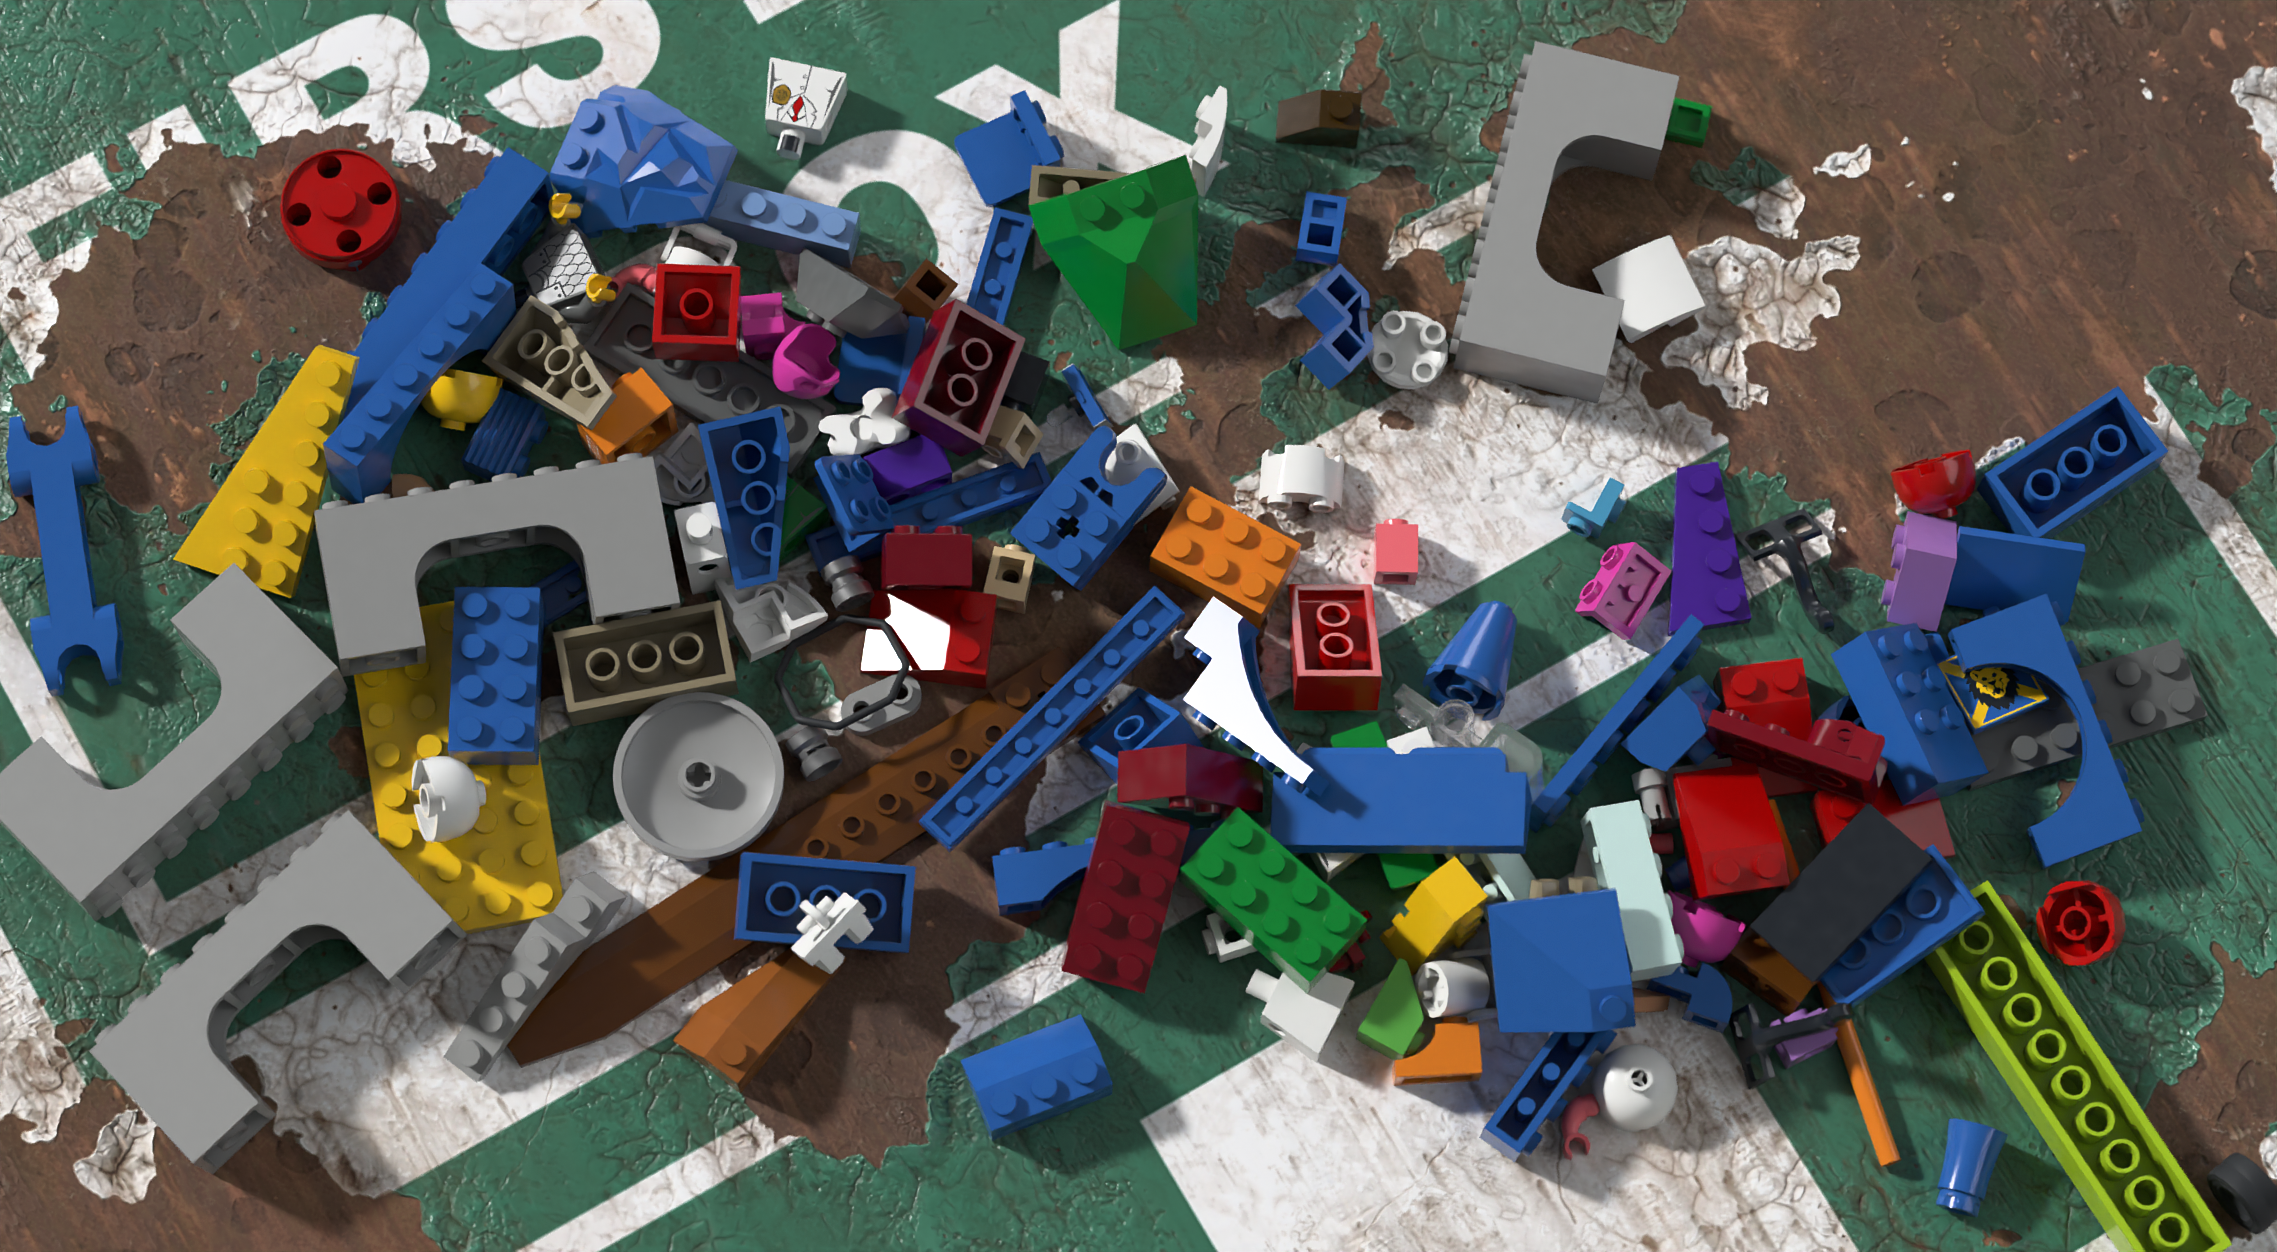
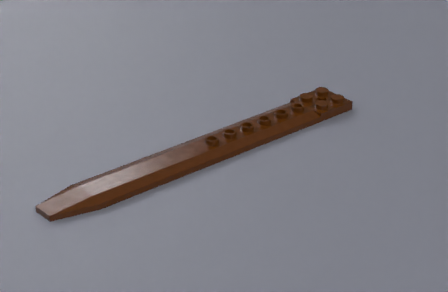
M1057 647L991 689L985 696L584 950L553 985L508 1043L507 1047L519 1066L522 1068L608 1038L756 943L734 940L740 859L743 852L881 863L926 834L927 831L919 824V820L1040 700L1039 697L1045 695L1073 667L1061 648ZM1098 704L1049 754L1104 719L1106 713Z

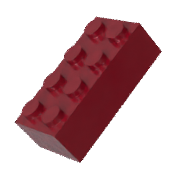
M1105 800L1062 958V972L1145 993L1190 829L1187 821Z

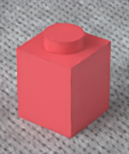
M1388 519L1383 524L1376 523L1374 533V584L1415 585L1418 575V524H1408V521L1404 519Z

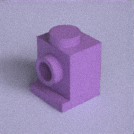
M1804 1008L1786 1017L1784 1022L1814 1016L1828 1009L1822 1010L1820 1008L1809 1014L1807 1008ZM1778 1019L1772 1022L1769 1027L1782 1023ZM1838 1027L1815 1035L1785 1041L1777 1044L1774 1048L1784 1067L1788 1069L1830 1048L1837 1040L1835 1033L1838 1032Z

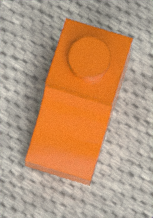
M1464 1016L1443 1018L1442 1024H1435L1432 1032L1433 1039L1425 1049L1412 1057L1395 1060L1392 1068L1393 1086L1479 1081L1482 1075L1479 1023L1468 1022L1467 1017Z

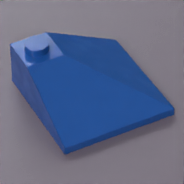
M1615 888L1486 904L1500 1033L1596 1032L1636 1027L1632 981Z

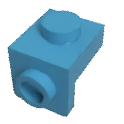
M1610 477L1591 512L1569 501L1564 509L1561 520L1567 523L1568 529L1582 537H1589L1590 535L1598 539L1608 520L1616 523L1626 504V501L1620 498L1625 485Z

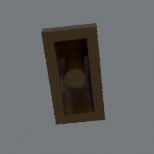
M1320 89L1279 101L1275 142L1356 149L1360 128L1362 92Z

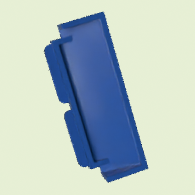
M1386 747L1308 748L1299 755L1311 768L1330 782L1321 796H1318L1307 787L1301 794L1281 780L1285 772H1273L1270 835L1290 853H1526L1532 806V795L1527 772H1509L1506 754H1503L1502 750L1496 747H1419L1411 750L1409 754H1395L1393 749Z

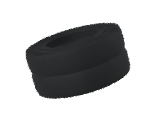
M2233 1153L2208 1174L2207 1183L2215 1199L2226 1213L2244 1229L2254 1234H2260L2277 1220V1186L2251 1159L2240 1153Z

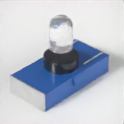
M1074 363L1061 370L1064 375L1063 379L1065 382H1068L1067 386L1071 387L1070 391H1073L1067 397L1078 416L1082 417L1086 414L1095 429L1104 425L1112 428L1111 421L1082 371ZM1064 403L1049 412L1046 420L1050 426L1058 427L1073 418V415Z

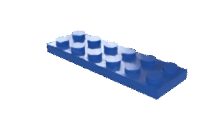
M1691 614L1534 800L1531 806L1529 828L1537 833L1544 823L1550 828L1556 823L1571 800V797L1568 796L1569 793L1572 792L1575 796H1578L1592 779V774L1598 768L1595 762L1598 761L1604 765L1618 748V743L1624 737L1621 731L1625 730L1630 734L1645 715L1644 712L1651 703L1647 700L1650 698L1656 703L1670 686V681L1677 673L1673 669L1677 668L1682 672L1697 653L1696 650L1703 642L1698 636L1704 626L1696 617Z

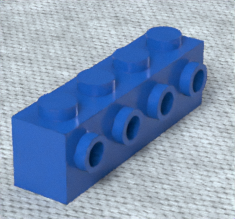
M1613 1030L1553 1032L1485 1125L1479 1138L1514 1163L1521 1153L1529 1157L1544 1137L1537 1131L1546 1119L1553 1123L1556 1121L1568 1104V1101L1562 1098L1571 1084L1579 1089L1593 1069L1587 1062L1596 1050L1603 1055L1616 1038L1617 1033Z

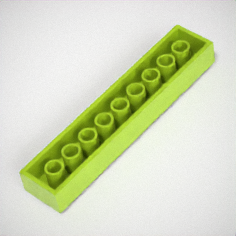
M1987 880L1972 889L1970 893L1983 908L1985 915L1924 957V959L2119 1252L2225 1251L2232 1243L1994 888Z

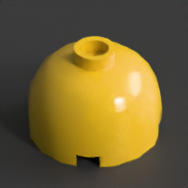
M447 369L424 396L421 405L427 413L441 418L440 427L465 431L466 423H480L482 417L495 402L500 387L502 388L504 379Z

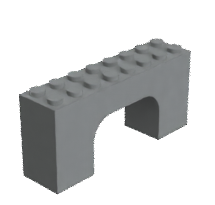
M1535 41L1532 55L1524 54L1452 335L1449 353L1456 354L1453 368L1598 404L1607 376L1625 300L1569 287L1553 280L1545 273L1538 261L1536 254L1537 237L1549 189L1557 177L1569 169L1580 166H1592L1652 181L1662 150L1679 76Z
M630 453L618 457V462L601 464L600 460H587L577 463L575 465L576 469L559 471L558 467L550 466L535 470L533 476L517 478L515 473H506L492 477V482L475 485L473 480H462L450 484V489L433 491L432 487H419L407 491V496L390 498L389 494H375L364 499L365 503L348 505L347 501L340 500L323 504L322 510L314 511L342 677L426 663V643L416 590L420 579L428 569L443 560L538 544L560 548L576 561L581 570L591 625L678 609L680 599L653 456L643 458L641 453Z
M235 563L229 566L170 620L185 646L221 681V696L218 705L206 721L142 779L133 785L121 789L109 790L95 787L86 782L42 736L0 773L1 825L95 922L102 916L106 918L115 913L124 901L122 898L133 887L140 888L150 881L156 872L154 869L166 857L172 859L186 847L188 842L186 839L198 828L203 830L210 826L219 816L218 810L230 799L235 801L243 796L251 786L250 781L261 770L266 772L272 769L283 756L281 752L293 741L298 743L304 740L314 728L313 723L325 712L331 714L337 710L344 702L345 694L349 691L338 667Z
M349 810L343 815L336 814L331 817L321 828L323 834L311 845L306 843L299 847L289 858L291 864L279 875L274 873L262 881L257 888L258 894L247 905L242 903L232 909L225 917L224 921L226 924L214 935L209 933L201 938L192 949L194 954L182 965L177 963L170 967L160 978L162 984L150 995L146 993L138 997L127 1010L129 1014L117 1026L111 1024L98 1034L95 1039L97 1044L90 1050L91 1054L193 1164L212 1175L276 1115L269 1105L234 1069L226 1050V1037L232 1020L254 997L307 948L320 941L329 939H340L353 943L388 981L405 994L467 936L465 931Z

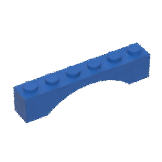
M1225 820L1211 823V828L1194 830L1193 825H1189L1190 829L1178 873H1180L1181 867ZM1095 837L1084 840L1085 844L1068 846L1067 842L1057 841L1044 844L1042 850L1026 852L1024 847H1011L1001 850L1000 855L992 856L999 916L1042 910L1057 894L1074 882L1084 878Z

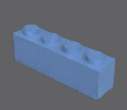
M725 180L708 221L704 223L722 231V235L731 239L800 255L804 247L837 265L848 268L851 267L861 233L860 215L857 212Z

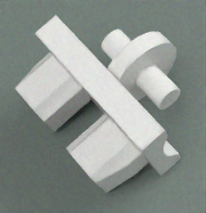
M845 892L835 903L826 896L816 907L807 900H804L799 907L807 916L796 927L803 936L791 949L811 966L815 964L827 973H833L844 959V956L833 944L843 934L852 942L858 944L873 931V927L863 914L867 909L858 900H854Z

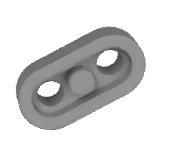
M897 674L848 695L841 706V719L854 714L855 708L860 705L868 707L887 697ZM906 675L901 688L908 692V696L905 699H895L892 704L845 728L854 735L867 736L914 715L922 702L920 685L913 677Z

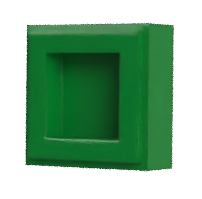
M1674 97L1664 139L1702 148L1713 106Z

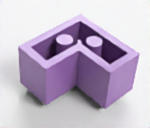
M1907 511L1904 526L1896 525L1891 544V549H1894L1891 568H1895L1896 572L1893 581H1885L1881 604L1887 605L1888 622L1902 625L1917 623L1921 629L1937 632L1957 560V522Z

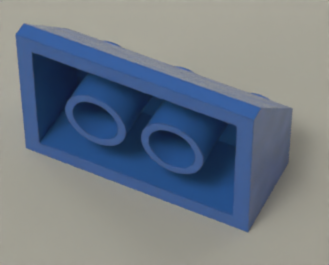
M1081 1014L961 1060L991 1141L1112 1095V1081L1098 1046Z

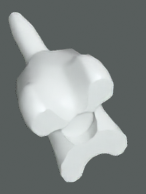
M888 388L870 390L862 397L864 406L861 410L849 414L827 416L820 421L818 426L820 431L831 435L828 441V448L833 456L862 455L877 448L886 449L907 441L911 437V428L892 418L898 403L894 391Z

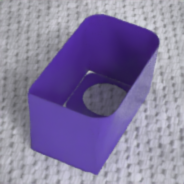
M923 435L862 458L869 464L873 472L872 480L878 493L887 501L888 505L952 483V471L943 446Z

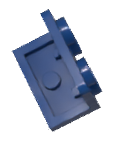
M1025 90L1010 96L1009 113L964 132L954 140L955 149L982 202L987 207H995L1030 191L1032 165L1061 167V158L1064 157L1062 146L1056 135L1049 137L1043 125L1047 121L1041 105L1037 100L1031 102Z
M909 316L910 327L907 333L861 339L847 332L845 337L842 338L838 364L840 377L839 382L835 386L834 393L836 401L840 404L864 406L862 397L868 391L875 388H888L895 392L896 398L899 400L925 336L926 319Z
M860 454L824 456L815 461V467L819 475L813 479L849 552H857L893 530L895 525L891 519V509L887 501L879 495L872 480L873 472L869 464L861 458Z

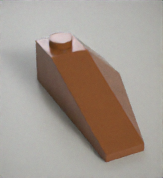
M789 948L699 1007L674 1038L673 1043L741 1094L845 964L847 958L844 957L840 966L833 973L829 974L815 964L811 966Z

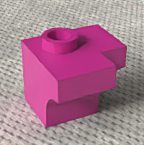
M781 293L741 296L742 329L746 353L758 360H771L783 339L798 326L805 325V321H796L785 313Z

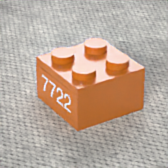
M642 367L634 374L631 372L625 373L614 382L612 390L617 397L593 430L577 423L582 445L593 459L600 460L601 464L618 462V457L630 453H641L644 458L679 432L673 404Z

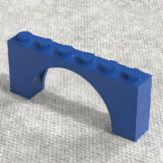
M479 263L323 443L333 491L351 503L359 504L365 503L364 499L368 496L380 494L391 482V467L397 445L411 416L430 388L451 365L469 352L477 350L486 356L516 316L514 287L511 282Z
M2047 593L1951 629L1948 633L1963 674L1984 668H2006L2030 674L2052 687L2067 703L2077 721L2082 740V762L2076 784L2064 804L2053 815L2026 830L2041 870L2134 836L2142 831L2139 823L2145 821L2137 799H2129L2124 787V783L2129 782L2125 767L2120 758L2113 759L2107 745L2113 742L2108 725L2104 719L2097 720L2092 705L2097 703L2094 690L2088 679L2081 680L2076 665L2081 664L2077 648L2072 640L2066 642L2060 626L2065 625L2060 606L2057 601L2050 603Z

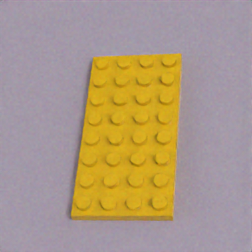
M454 601L419 607L426 643V663L354 675L380 843L466 934L532 923L534 919L552 913L564 896L540 750L539 765H466L472 770L476 781L481 780L486 791V804L480 806L477 821L472 829L464 835L447 841L431 843V841H426L423 838L414 810V805L420 804L419 790L412 791V771L415 761L428 757L450 756L448 753Z

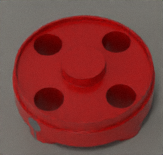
M331 149L310 156L293 170L282 191L280 215L290 243L305 259L322 267L344 269L353 272L364 269L371 261L384 253L394 241L402 220V201L393 178L374 158L355 150ZM330 168L341 169L340 173L334 178L322 177L323 173ZM382 194L391 196L390 200L383 205L372 203L376 196ZM300 215L310 216V220L302 226L292 225L296 217ZM349 242L360 243V247L354 252L346 253L341 251L343 246Z

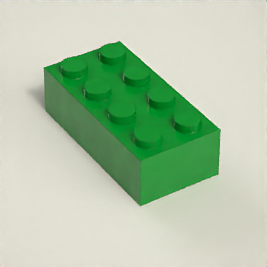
M1239 807L1234 810L1180 869L1179 881L1307 994L1365 931L1366 918Z

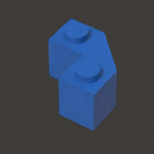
M1340 263L1323 276L1295 305L1323 334L1300 361L1328 390L1351 373L1374 348L1373 334L1368 332L1367 310L1370 308L1369 292Z

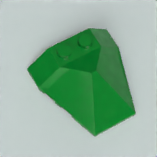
M1186 154L1094 186L1028 205L1041 246L1118 350L1197 325L1199 194Z

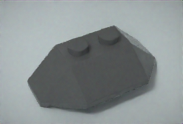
M803 247L799 255L796 301L809 309L806 317L821 324L823 328L842 338L845 337L847 332L861 339L907 333L910 324L907 316L902 313V304L839 265Z

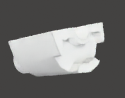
M1286 445L1284 454H1273L1271 450H1266L1262 455L1259 502L1267 503L1268 507L1274 509H1289L1292 507V502L1309 503L1311 511L1319 513L1332 512L1334 508L1341 509L1345 464L1343 457L1339 455L1335 458L1325 457L1324 448L1307 445Z

